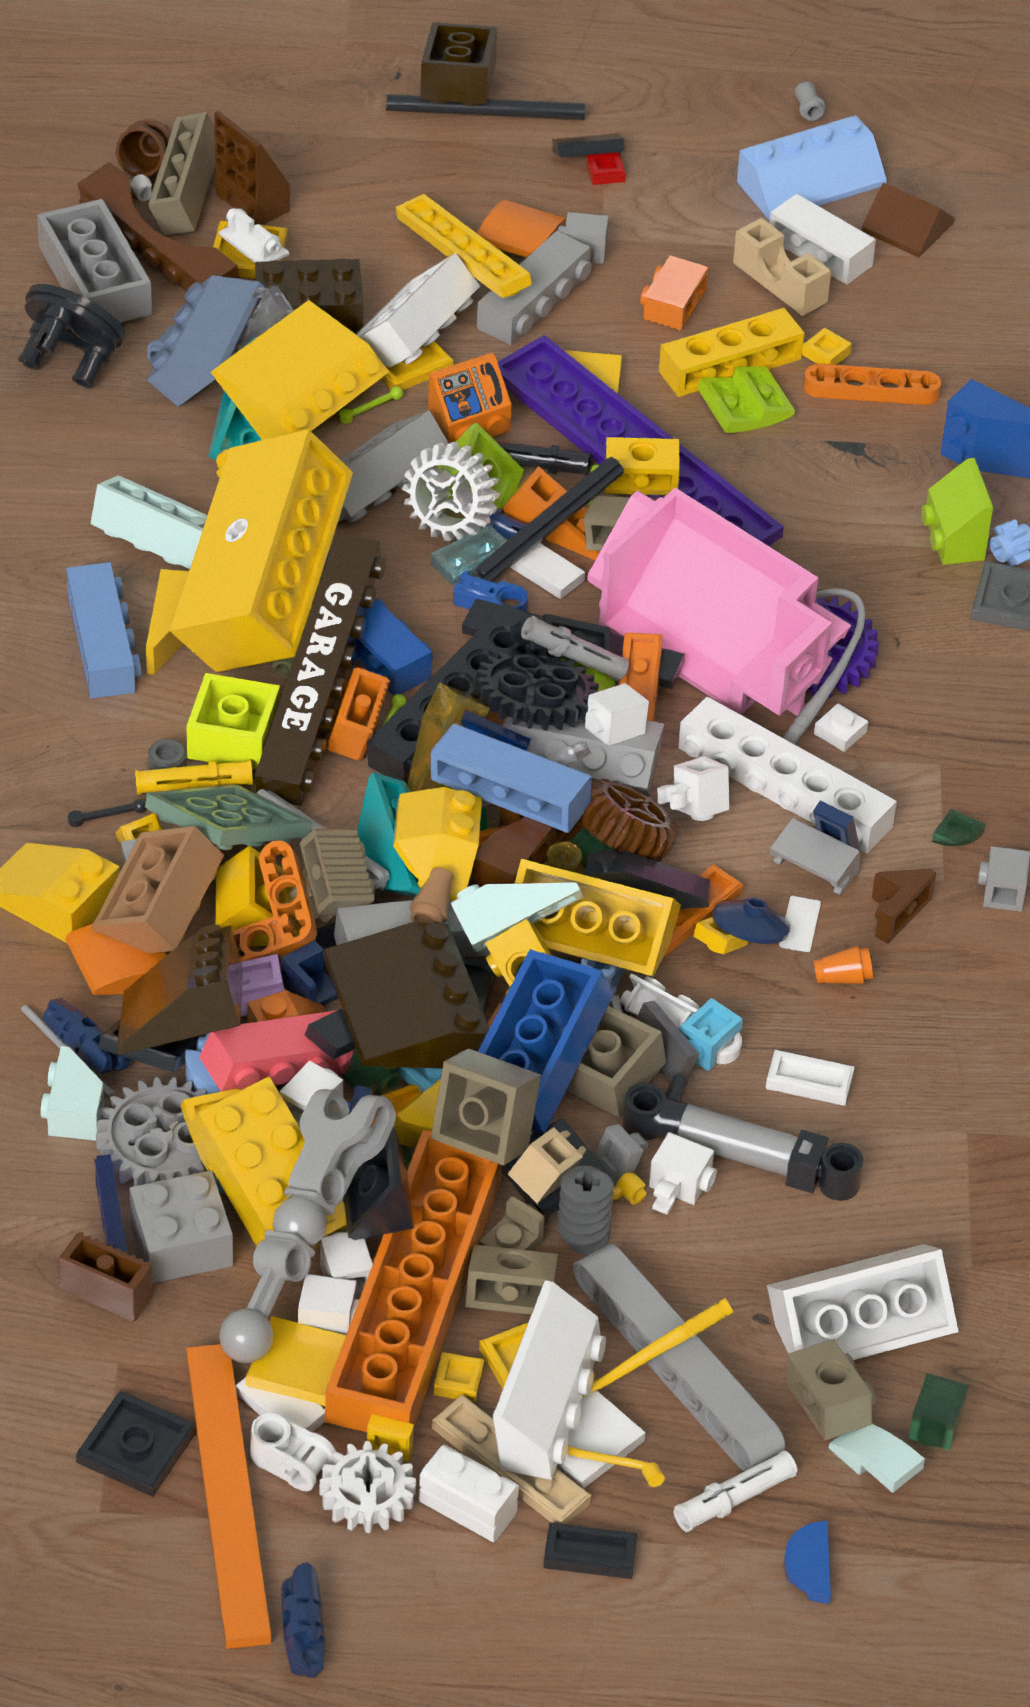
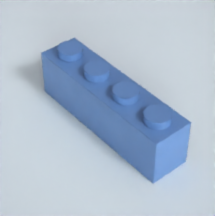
M111 562L66 568L67 594L90 699L135 693L134 677H141V668L138 654L131 655V651L135 650V642L132 628H125V625L129 624L126 602H119V599H123L120 576H113Z
M453 724L430 751L431 780L456 790L467 791L474 796L481 797L484 801L567 833L583 815L588 804L591 803L590 775L457 724Z

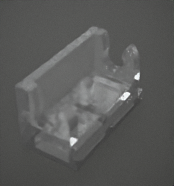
M278 286L256 288L251 296L262 299L246 323L231 356L241 350L254 337H259L294 311Z

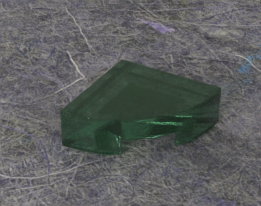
M951 809L933 832L932 842L945 846L970 844L984 834L985 824Z

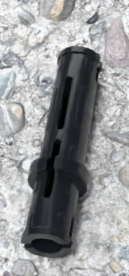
M496 441L520 466L531 468L539 466L541 469H546L549 474H556L557 471L583 474L584 476L589 474L591 453L560 450V446L552 445L551 448Z

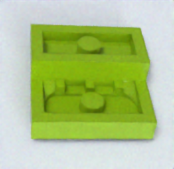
M737 366L732 377H702L697 388L725 433L745 432L771 426L793 417L795 413L793 406L767 367Z

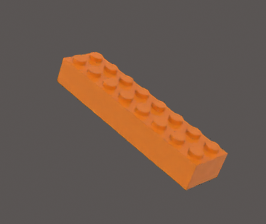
M422 1130L407 1170L414 1229L383 1235L325 1391L326 1423L367 1433L370 1417L372 1414L414 1424L415 1427L468 1277L473 1245H479V1240L482 1237L502 1180L503 1165L431 1139L432 1131Z

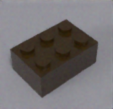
M432 22L421 62L420 99L429 100L435 104H443L448 101L461 102L466 106L487 104L496 66L498 27Z
M359 259L271 260L255 262V281L260 282L264 286L256 303L258 337L308 300L354 334H357L363 328L364 304Z

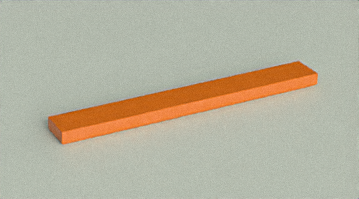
M221 1344L186 1348L187 1365L226 1649L271 1644V1631L232 1359L226 1355Z

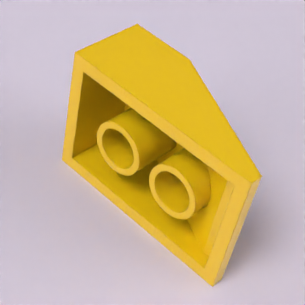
M25 843L0 868V907L67 943L65 938L68 933L94 923L120 873V866L88 849Z

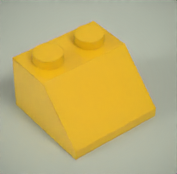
M248 846L217 868L216 924L220 925L221 928L231 925L233 931L273 917L259 863L260 852L251 846ZM274 863L281 876L287 875L281 866ZM292 886L286 887L280 892L278 897L279 903L288 904L294 900L288 895L293 888ZM289 915L293 921L295 915ZM293 921L294 931L291 934L297 937L300 935V928L302 927ZM261 934L254 937L250 946H268L269 936Z

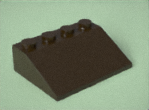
M411 922L324 949L323 958L363 1066L442 1069L444 1061L468 1048L478 1052L490 1028L448 924Z
M214 924L199 929L197 934L187 938L124 991L117 1042L119 1055L240 1026L243 967L231 925L221 928L220 925Z

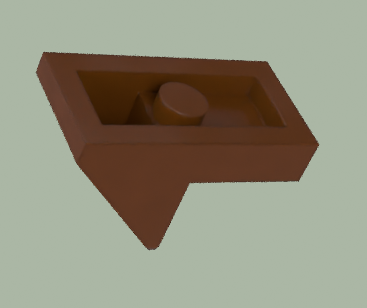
M931 869L876 873L872 892V899L879 903L875 913V918L877 919L875 937L889 944L932 900L936 878L935 871Z

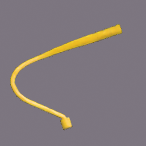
M727 1299L720 1300L719 1303H715L703 1312L698 1313V1315L683 1322L684 1324L669 1331L603 1377L594 1381L589 1394L609 1385L651 1359L685 1342L690 1337H694V1335L724 1319L725 1316L733 1314L734 1311ZM568 1445V1455L642 1470L643 1476L651 1487H658L665 1480V1476L655 1462L649 1463L583 1450Z

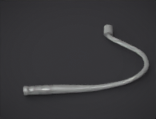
M833 588L816 593V600L828 596H843L851 599L857 607L858 619L849 645L835 669L796 717L788 732L784 734L783 739L794 745L797 744L800 736L804 734L805 729L808 728L838 683L861 637L865 622V608L861 598L852 591Z

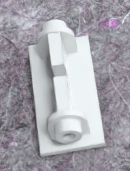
M232 208L228 211L226 216L228 227L219 231V235L254 263L271 260L278 261L289 255V252L281 246L278 236L269 233L259 224L255 226L254 220L246 215L243 209Z
M632 973L629 977L634 989L632 992L626 990L620 998V1004L624 1006V1011L635 1017L638 1016L644 1002L655 1001L679 1030L680 1026L699 1009L698 1004L690 998L681 994L676 998L665 992L666 988L657 980L646 976L643 980Z

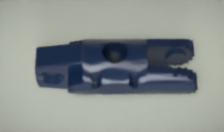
M63 998L51 999L49 1001L43 1020L56 1034L57 1038L67 1047H70L92 1069H95L99 1074H105L110 1072V1069L122 1071L128 1068L131 1061L129 1058L98 1049L100 1037L105 1031L83 1011Z
M303 1562L292 1572L293 1578H286L281 1585L284 1643L291 1673L316 1678L323 1670L325 1634L322 1601L316 1568L313 1567V1564H309V1562Z

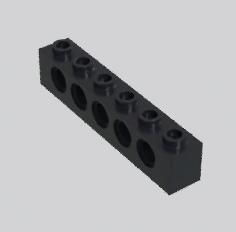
M505 603L367 741L368 766L382 775L402 780L406 785L415 776L419 777L422 775L431 761L430 751L453 724L468 728L482 708L488 706V704H479L480 696L475 695L476 687L474 685L480 663H487V657L489 656L497 658L498 652L511 656L512 649L517 650L520 654H525L526 650L530 649V644L523 645L510 641V626L518 623L520 619L527 620L531 616Z

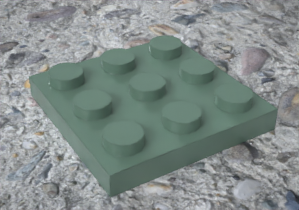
M237 784L147 793L145 808L160 815L159 819L161 821L177 824L181 827L196 826L218 849L230 850L233 848V845L237 844L262 846L265 841L279 840L291 843L293 838L306 837L310 833L312 824L311 821Z

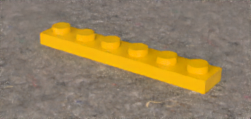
M425 194L395 207L397 219L447 257L456 253L470 273L502 299L513 296L520 290L532 285L531 276L527 270Z

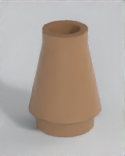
M433 868L428 879L410 904V918L413 923L442 924L447 921L451 885L454 879L451 872L443 868Z

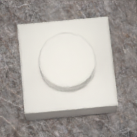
M837 704L815 723L814 734L845 752L867 732L868 721L842 705Z

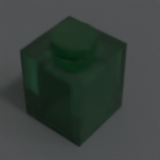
M927 1373L913 1411L909 1438L929 1447H939L950 1451L964 1413L969 1385Z

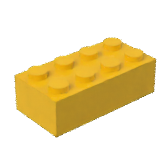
M270 1076L199 1111L188 1126L191 1135L256 1247L259 1242L265 1239L264 1234L266 1230L274 1231L272 1224L275 1210L284 1200L288 1199L284 1191L286 1188H289L290 1175L304 1146V1136L301 1133L300 1127ZM342 1200L334 1207L335 1212L333 1215H326L327 1224L323 1237L347 1230L345 1205ZM320 1240L311 1247L313 1250L320 1247Z

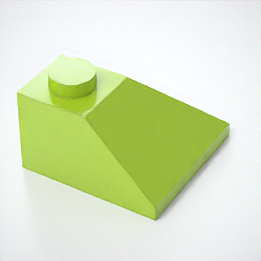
M476 422L456 442H458L460 449L466 445L471 446L472 457L478 453L483 454L482 466L493 465L492 470L488 472L489 478L499 479L497 484L492 486V490L500 493L498 499L492 502L498 509H502L517 490L524 469ZM437 465L441 471L446 470L452 475L459 473V470L452 466ZM450 489L449 493L453 494V490Z

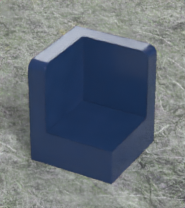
M314 940L282 957V976L284 987L289 992L325 1006L338 999L331 978L324 972V950Z

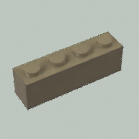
M207 112L176 117L148 204L163 236L179 233L186 234L195 231L215 167V137L213 133L215 128Z

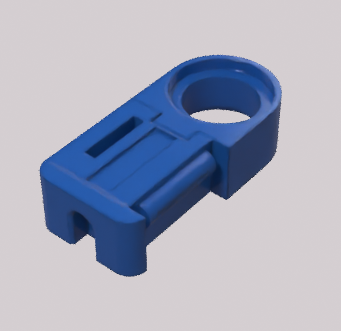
M464 571L460 576V583H456L454 586L453 603L456 606L470 609L475 599L504 605L502 601L506 599H515L520 604L513 607L527 612L528 593L521 586L501 580L497 584L470 576L469 571Z

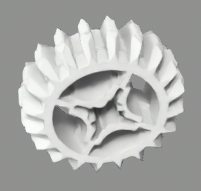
M451 442L447 447L444 443H438L433 446V449L426 448L421 451V457L418 456L411 462L413 469L407 470L404 475L410 482L403 485L402 490L410 493L411 496L405 499L404 504L408 506L413 505L415 510L409 518L420 517L422 521L419 529L424 530L430 526L431 537L436 538L442 534L444 541H451L455 537L461 541L468 538L469 535L474 536L481 532V526L485 527L491 522L489 515L494 514L498 509L492 501L498 499L500 493L492 490V486L497 484L499 479L489 478L488 472L492 470L493 465L482 466L483 454L478 453L472 457L471 446L466 445L460 449L458 442ZM437 465L452 466L458 469L459 473L452 475L446 470L441 471ZM450 489L453 490V494L449 493ZM450 508L456 513L461 512L466 518L450 517L443 513V511Z

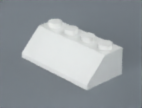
M454 253L411 279L356 335L369 344L385 366L391 368L401 361H404L407 365L423 353L420 348L421 346L425 347L439 337L438 329H444L457 318L454 314L455 311L459 313L473 302L471 295L480 285L458 255Z
M925 1244L767 1285L775 1327L788 1353L834 1339L844 1354L848 1353L853 1360L959 1332L942 1249Z
M544 1281L493 1414L501 1470L552 1480L557 1464L565 1462L569 1442L567 1437L570 1429L575 1430L579 1424L581 1416L580 1401L583 1395H589L594 1377L592 1369L595 1361L601 1362L606 1346L605 1336L600 1335L598 1317L554 1282Z

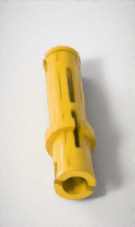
M216 760L208 761V765L135 770L137 795L150 792L233 784L253 785L251 760L216 764Z

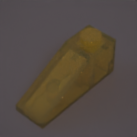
M439 682L422 716L407 785L410 792L441 787L451 789V787L431 780L430 751L453 724L478 732L490 709L471 695Z

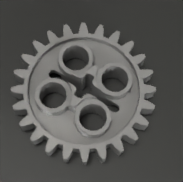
M155 1077L153 1087H147L140 1080L138 1081V1091L133 1092L131 1089L124 1087L123 1099L112 1096L110 1098L111 1108H102V1120H97L96 1147L100 1153V1161L107 1162L108 1173L119 1172V1182L121 1184L132 1178L134 1179V1186L207 1171L193 1143L180 1106L183 1099L206 1095L207 1090L201 1088L193 1092L192 1081L185 1083L182 1088L177 1087V1081L174 1077L171 1078L168 1086H162L160 1079Z

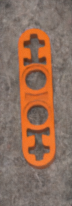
M814 364L805 371L803 387L807 394L817 398L931 405L939 400L942 381L937 374L929 371ZM859 381L863 383V385L854 386L848 384L847 382ZM892 383L896 384L898 387L887 388L882 386V384Z

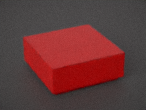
M620 152L586 156V166L592 185L625 182L626 172Z

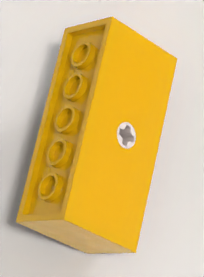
M309 429L229 449L170 628V632L215 672L295 657L353 472Z

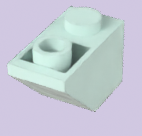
M61 1046L58 1061L50 1063L48 1086L52 1088L50 1094H43L41 1118L47 1119L48 1136L96 1140L97 1120H102L101 1109L104 1108L103 1082L70 1047Z

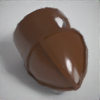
M145 119L135 122L121 134L116 143L115 153L118 163L123 170L132 176L144 175L146 177L158 172L171 135L169 127L158 121Z

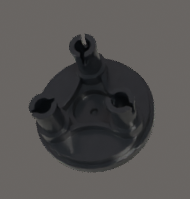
M49 284L32 285L25 296V311L33 321L29 330L31 336L18 361L30 369L38 370L45 353L47 356H52L58 342L66 343L83 350L85 353L75 374L72 376V380L84 388L92 389L103 364L109 362L115 348L120 347L126 333L123 326L104 308L73 291Z

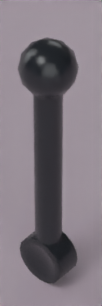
M138 798L132 804L83 814L80 811H72L68 814V823L72 827H79L87 820L131 811L144 813L147 810L145 808L146 800Z

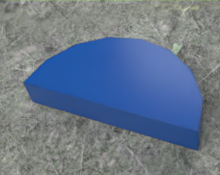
M827 1521L813 1522L798 1529L787 1542L783 1566L789 1583H794L799 1590L808 1594V1599L830 1604Z

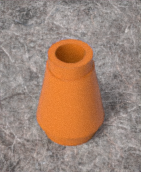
M858 945L821 959L813 960L817 984H864V980L873 979L868 947L859 949Z

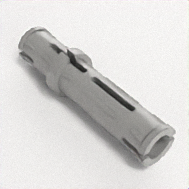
M532 616L525 621L522 627L521 636L523 639L530 640L547 648L548 652L556 657L563 655L586 667L612 677L616 681L621 680L628 670L629 661L627 658L618 656L572 635L571 630L564 626L557 628Z

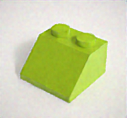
M967 458L928 489L927 503L921 507L923 525L929 526L932 550L938 551L942 565L985 561L993 505L975 458Z

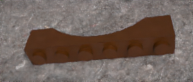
M110 162L77 183L81 196L79 203L83 204L103 199L131 249L139 252L149 266L152 268L157 267L161 270L168 281L174 286L178 284L187 292L195 282L201 284L212 275L240 279L238 266L217 248L180 243L163 236L151 228L136 210V201L130 178Z

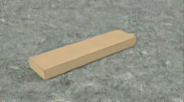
M464 1395L457 1398L432 1420V1429L464 1455L496 1472L499 1477H505L518 1484V1497L551 1523L568 1525L591 1504V1494L557 1468L552 1480L501 1470L494 1420Z

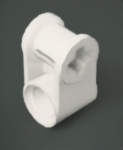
M265 1413L258 1416L251 1428L250 1458L253 1463L259 1468L265 1469L287 1481L296 1489L301 1491L312 1490L317 1482L316 1476L324 1464L332 1463V1454L336 1452L333 1445L323 1436L300 1427L280 1414ZM267 1440H272V1441H275V1442L269 1443V1442H266V1441H267Z

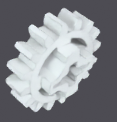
M365 1441L363 1450L358 1451L355 1446L348 1444L346 1456L338 1452L332 1454V1465L324 1464L323 1478L320 1479V1495L323 1496L324 1510L332 1509V1520L335 1523L343 1518L348 1519V1530L351 1531L358 1523L364 1524L366 1533H370L372 1524L379 1523L380 1527L384 1530L389 1529V1518L392 1517L399 1522L404 1520V1509H412L413 1495L416 1494V1478H413L412 1464H403V1453L400 1451L392 1456L388 1455V1445L384 1443L378 1451L372 1450L370 1441ZM366 1481L370 1483V1492H366Z

